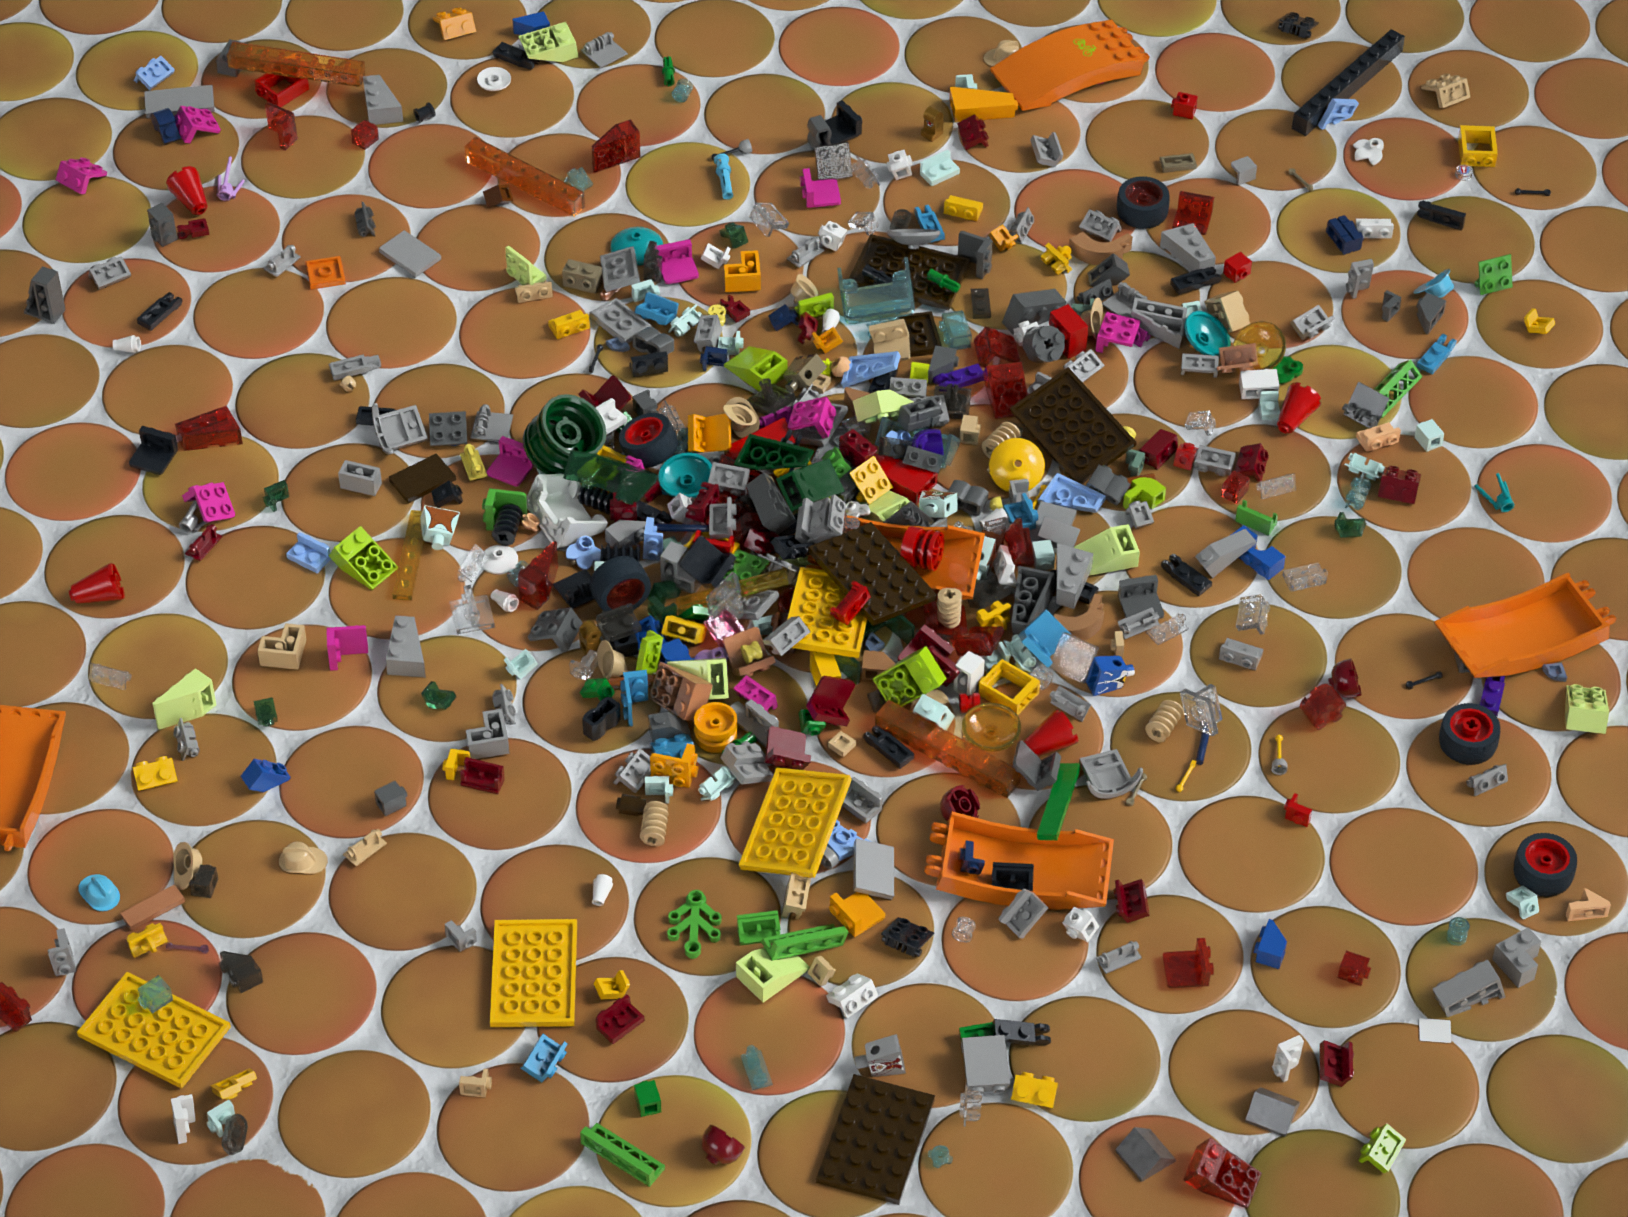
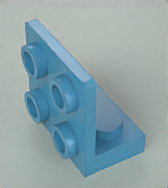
M1046 609L1018 635L1021 642L1047 668L1053 664L1050 657L1072 637L1071 633Z
M647 670L623 672V680L620 681L621 692H624L621 693V703L623 707H626L623 708L624 720L628 719L629 726H633L632 702L648 700Z

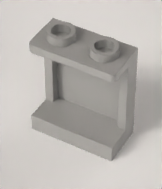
M836 495L831 496L827 523L829 532L812 539L799 530L802 506L799 507L795 539L801 544L812 542L817 544L829 538L842 535L846 503Z
M1005 1036L962 1038L961 1051L964 1057L966 1093L982 1095L984 1092L993 1091L995 1094L1004 1093L1005 1090H1009L1010 1079Z

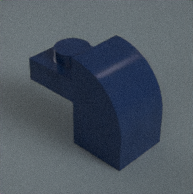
M169 108L150 114L156 131H159L164 145L181 139L175 124L176 120Z

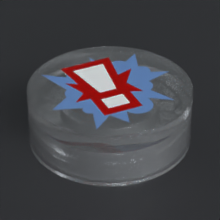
M1462 164L1456 167L1455 176L1459 180L1466 181L1472 178L1473 169L1470 166Z

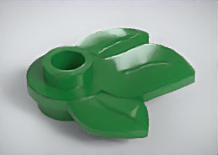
M1288 356L1279 357L1278 362L1271 364L1268 369H1277L1279 384H1284L1292 381L1294 377L1300 376L1304 367L1302 362L1294 361Z

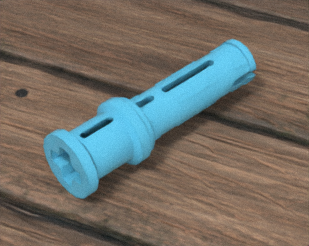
M718 154L714 157V163L717 166L716 174L720 178L722 197L725 200H729L734 196L729 175L731 173V167L728 165L729 157L726 154Z

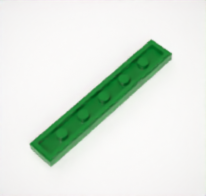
M1060 763L1057 780L1052 786L1037 832L1038 840H1058L1080 772V763Z

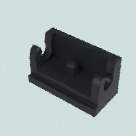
M993 862V886L1033 891L1034 864Z

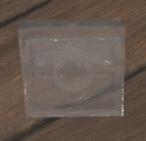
M733 571L706 597L708 613L713 618L724 608L738 619L744 615L739 579Z
M471 585L463 586L464 594H461L460 600L449 601L457 635L495 628L488 596L474 597Z
M1063 632L1052 658L1053 664L1049 668L1083 684L1087 680L1093 658L1096 657L1099 647L1067 632Z
M1209 684L1196 693L1188 689L1180 691L1187 726L1210 736L1218 734L1216 723L1223 719L1216 686Z

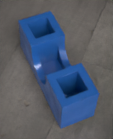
M1245 525L1234 532L1237 533L1246 529L1257 542L1258 535ZM1255 544L1238 557L1259 575L1269 580L1284 569L1286 556L1273 546L1266 550L1255 549Z

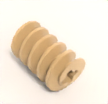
M1010 422L1000 424L983 441L982 450L984 454L990 459L993 450L1001 442L1011 438H1020L1019 429Z
M944 588L938 592L937 620L947 628H955L961 621L962 592L960 590Z
M1172 700L1162 701L1146 725L1147 735L1154 741L1165 742L1184 714L1183 707Z
M650 801L644 807L640 838L647 845L661 846L665 842L664 837L666 835L665 831L667 829L669 813L667 811L668 806L663 802Z

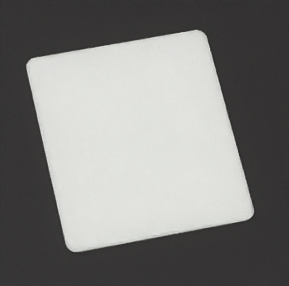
M1420 1018V1041L1451 1043V1021Z

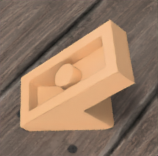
M1584 888L1581 901L1568 904L1566 912L1567 921L1608 917L1611 904L1608 900Z

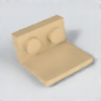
M1443 74L1439 79H1430L1426 81V84L1421 85V89L1436 91L1439 108H1445L1471 98L1467 78H1462L1459 75L1450 76V74Z
M904 319L869 326V332L874 343V354L898 351L901 356L899 361L910 359L909 332Z

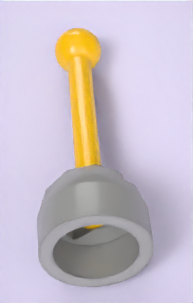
M1276 735L1277 758L1272 762V772L1276 775H1283L1287 772L1288 765L1286 760L1281 758V742L1283 737L1282 735Z

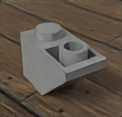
M618 520L605 528V542L609 543L612 548L617 543L618 549L621 548L622 544L628 549L630 544L634 546L640 541H644L646 521Z

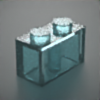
M963 310L942 313V321H939V328L941 332H944V343L948 344L949 348L957 350L971 348L972 334Z

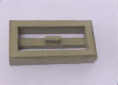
M1193 153L1159 157L1163 173L1197 169Z

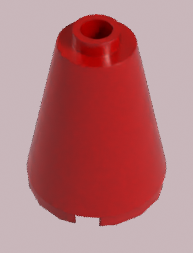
M192 166L182 167V171L178 173L174 171L166 181L168 190L192 214L201 215L205 213L208 205L197 169Z
M1294 382L1288 387L1277 421L1278 429L1282 433L1287 434L1295 431L1320 407L1321 397L1310 386L1302 387L1300 386L1301 383Z
M109 563L71 585L69 596L72 601L75 600L79 604L121 600L125 598L124 587H121L120 581L122 580L115 564Z
M1056 709L1023 742L1039 757L1075 745L1079 740L1077 734H1072L1074 727L1062 711L1059 712V709Z

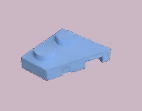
M1332 98L1318 127L1324 130L1326 125L1331 122L1335 125L1342 120L1351 118L1359 103L1355 99Z

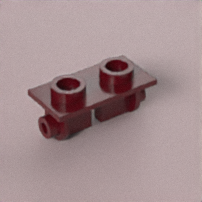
M213 524L208 525L202 535L193 544L189 545L185 555L201 561L222 538V535L216 533V526Z

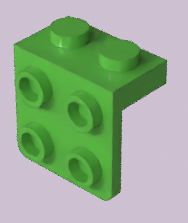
M489 488L487 498H484L482 503V509L485 510L483 522H486V530L493 531L498 511L503 505L514 504L521 509L522 515H527L526 494L519 491Z

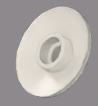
M490 67L478 74L477 82L485 90L498 91L510 84L511 75L503 68Z
M494 545L487 548L481 554L480 563L482 568L491 574H506L517 566L518 555L509 546Z

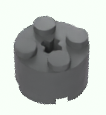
M1053 326L1035 327L1025 334L1023 350H1025L1028 359L1035 363L1056 361L1064 351L1065 336Z

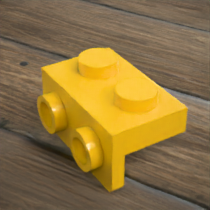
M167 756L156 758V762L148 764L147 761L136 763V767L132 768L138 792L178 782L172 758L167 759Z
M1021 1072V1075L1015 1076L1011 1100L1048 1108L1054 1107L1058 1083L1054 1082L1055 1078L1042 1076V1079L1033 1078L1034 1074Z

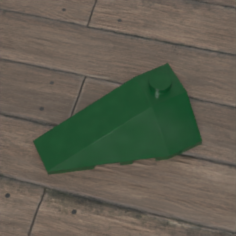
M749 434L734 462V466L750 470L806 467L814 451L805 447Z

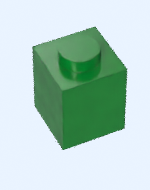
M655 1080L642 1081L639 1084H635L634 1095L640 1116L645 1117L661 1113V1099Z

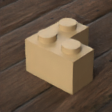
M1239 291L1221 293L1204 301L1208 313L1214 317L1218 316L1227 332H1233L1250 325L1249 314L1245 310L1243 297L1239 294Z
M285 623L281 638L262 636L258 647L260 666L298 670L306 644L304 625Z

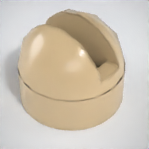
M349 375L341 381L340 387L350 392L353 391L351 388H356V382Z

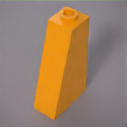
M950 87L949 101L954 122H961L973 114L982 120L1015 117V110H1018V102L1014 100L1013 93Z

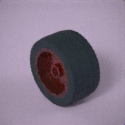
M1139 176L1128 179L1120 186L1117 196V214L1125 224L1139 229L1158 226L1165 221L1169 211V190L1164 183L1151 177Z
M617 556L605 561L594 571L589 582L592 596L599 607L605 613L615 616L630 613L638 608L648 598L651 590V582L642 565L630 556Z

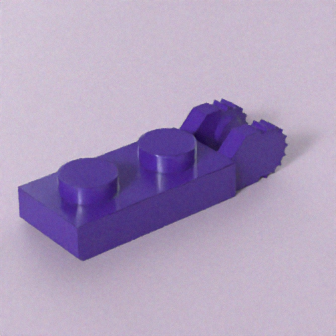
M974 364L949 373L936 375L933 378V382L935 385H938L937 388L940 392L985 381L986 375L979 364Z
M1500 676V681L1492 680L1493 677H1488L1485 680L1480 705L1492 711L1495 716H1498L1505 686V676Z

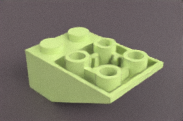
M566 22L518 36L528 59L565 62L578 58L576 41Z
M882 390L853 400L857 421H865L866 424L876 422V420H879V422L889 421L890 418H892V421L898 420L900 406L912 403L913 401L892 390Z
M887 491L870 505L867 502H859V504H866L870 508V515L864 516L867 520L884 522L910 501L906 497L892 491Z
M1129 524L1110 527L1074 547L1093 553L1092 569L1089 576L1138 567L1140 551Z
M726 658L667 661L668 665L701 677L713 684L708 700L729 698Z
M195 668L177 684L171 686L166 693L153 702L157 728L160 730L176 725L180 718H182L183 722L203 717L216 706L213 682Z
M1578 684L1566 685V729L1606 734L1609 717L1606 690L1600 687L1586 688Z
M761 948L751 951L736 962V977L764 1003L806 973L810 967L798 955L772 961L766 949Z

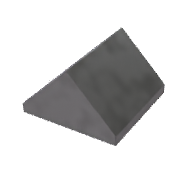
M1259 1087L1254 1092L1245 1122L1286 1137L1300 1102Z
M1134 1127L1115 1151L1141 1182L1176 1162L1175 1157L1151 1129Z

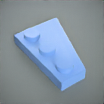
M899 352L850 356L848 359L851 362L849 364L850 368L844 372L841 385L843 388L897 370L901 357Z
M1057 473L1039 497L1038 504L1043 501L1074 510L1096 513L1106 498L1105 495Z
M836 820L827 846L836 853L839 861L854 855V841L856 838H862L858 837L857 832L854 830H847L842 827L840 822Z

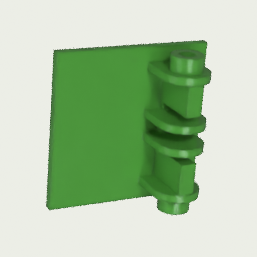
M1511 254L1478 262L1479 278L1475 281V286L1480 288V295L1513 287Z
M737 549L734 553V556L737 557L733 562L734 566L723 577L724 581L732 582L739 587L757 589L758 584L756 580L770 561Z

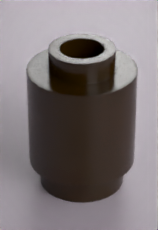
M622 794L621 798H617L616 809H619V814L643 815L646 799H642L641 796Z

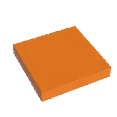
M340 256L305 261L311 290L346 284Z

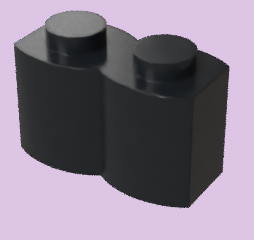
M607 697L601 700L596 708L586 712L582 718L583 734L592 741L603 737L607 730L615 727L621 720L620 703L612 697Z

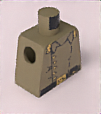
M817 353L799 356L793 360L783 375L788 382L785 385L787 391L793 393L796 389L810 386L827 368Z

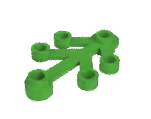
M700 890L689 892L686 897V903L668 914L669 922L676 925L667 930V938L670 941H677L680 933L690 926L689 941L685 943L684 949L685 955L691 959H695L701 954V944L698 942L699 927L708 934L711 942L715 943L721 939L720 930L713 928L711 925H720L722 915L706 904V896ZM691 910V915L680 922L681 916ZM700 910L709 916L710 924L699 915Z

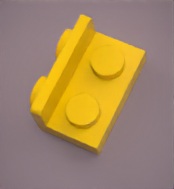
M952 195L944 201V214L977 221L983 209L982 202Z
M581 310L549 320L548 326L555 337L560 339L589 329V315L583 314Z

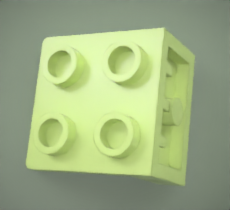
M510 246L505 247L506 270L511 277L517 279L521 285H534V283L546 280V274L531 264L530 261Z

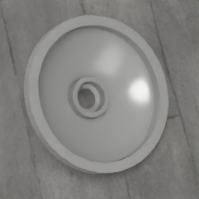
M894 229L888 230L887 235L900 244L909 245V249H918L919 245L930 243L940 235V230Z

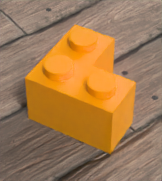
M758 250L741 251V264L724 265L725 292L761 290Z

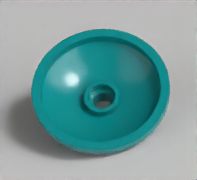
M629 227L618 232L613 237L611 253L634 246L637 265H647L656 260V246L663 245V241L658 233L649 228Z
M1195 311L1185 319L1184 329L1186 337L1193 348L1202 355L1219 356L1220 358L1219 348L1231 346L1226 328L1211 314Z
M696 453L677 454L669 458L661 466L658 475L659 484L662 490L673 498L679 493L689 498H696L700 489L708 490L700 485L702 482L708 483L712 464L707 458Z

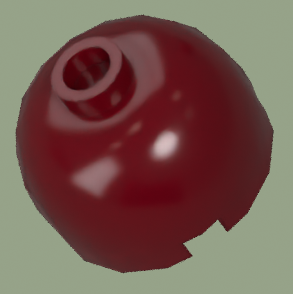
M1352 658L1338 662L1331 671L1332 677L1328 678L1331 690L1335 689L1337 694L1344 698L1362 696L1361 687L1358 685L1359 678Z
M959 785L951 788L943 795L940 802V810L946 821H948L952 811L975 818L979 817L977 814L980 809V803L973 790H967L964 788V785Z
M711 1124L702 1136L701 1145L703 1151L707 1154L706 1159L714 1165H717L718 1162L725 1165L735 1162L745 1149V1146L734 1137H729L725 1131Z

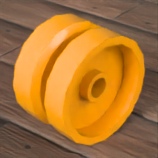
M711 702L702 705L696 711L694 716V736L697 745L707 752L722 753L729 743H733L737 739V714L732 707L720 702Z

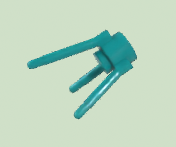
M1499 473L1496 476L1502 493L1497 496L1496 502L1477 484L1474 485L1494 506L1495 510L1500 509L1501 512L1505 513L1514 508L1515 504L1511 498L1507 483L1502 481Z

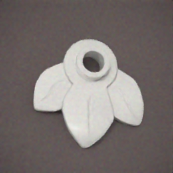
M1379 138L1362 139L1353 144V147L1357 149L1355 152L1356 161L1369 158L1370 163L1374 166L1383 157L1384 143Z
M850 501L846 503L845 515L857 518L859 516L870 515V508L866 504Z

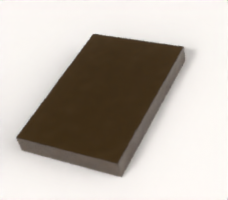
M932 311L897 316V320L904 319L909 332L910 357L932 355L935 345L942 346Z
M437 453L389 476L390 483L408 504L431 493V491L447 481L453 482L456 480V475Z

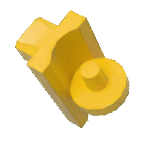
M1047 243L1045 245L1046 251L1041 255L1042 261L1049 265L1054 260L1055 263L1051 265V268L1057 275L1064 270L1068 273L1072 271V268L1068 265L1069 260L1072 258L1070 255L1071 248L1066 245L1064 247L1058 246L1055 249L1050 243Z
M997 600L990 606L991 612L988 613L983 608L977 611L976 619L980 623L979 630L982 633L997 628L1001 632L1007 630L1006 623L1010 622L1009 610L1011 605L1009 603L1003 605Z
M151 923L146 926L144 931L138 934L133 932L127 935L126 939L134 958L148 951L155 953L157 952L156 947L168 942L161 923L156 925Z

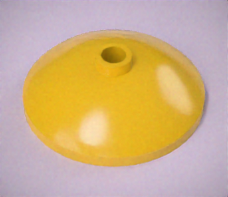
M1007 439L1001 442L990 456L989 472L991 478L998 487L1006 492H1009L1010 481L1028 479V491H1030L1040 482L1044 474L1045 462L1041 451L1034 443L1026 439ZM1015 461H1020L1021 466H1015Z

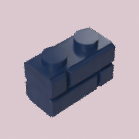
M1345 215L1337 219L1328 220L1326 233L1343 255L1361 249L1364 240L1363 234L1356 230L1353 221H1349Z

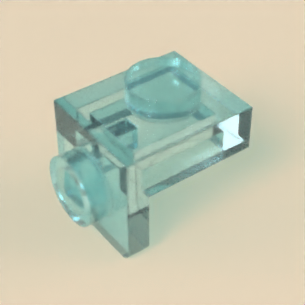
M582 167L577 170L573 168L567 172L568 176L564 179L565 183H571L577 194L593 185Z

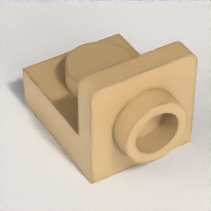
M483 1069L482 1078L460 1076V1095L486 1098L487 1089L490 1090L492 1086V1077H489L488 1069Z

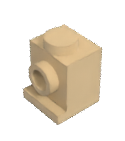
M963 415L959 443L978 445L981 424H978V416Z

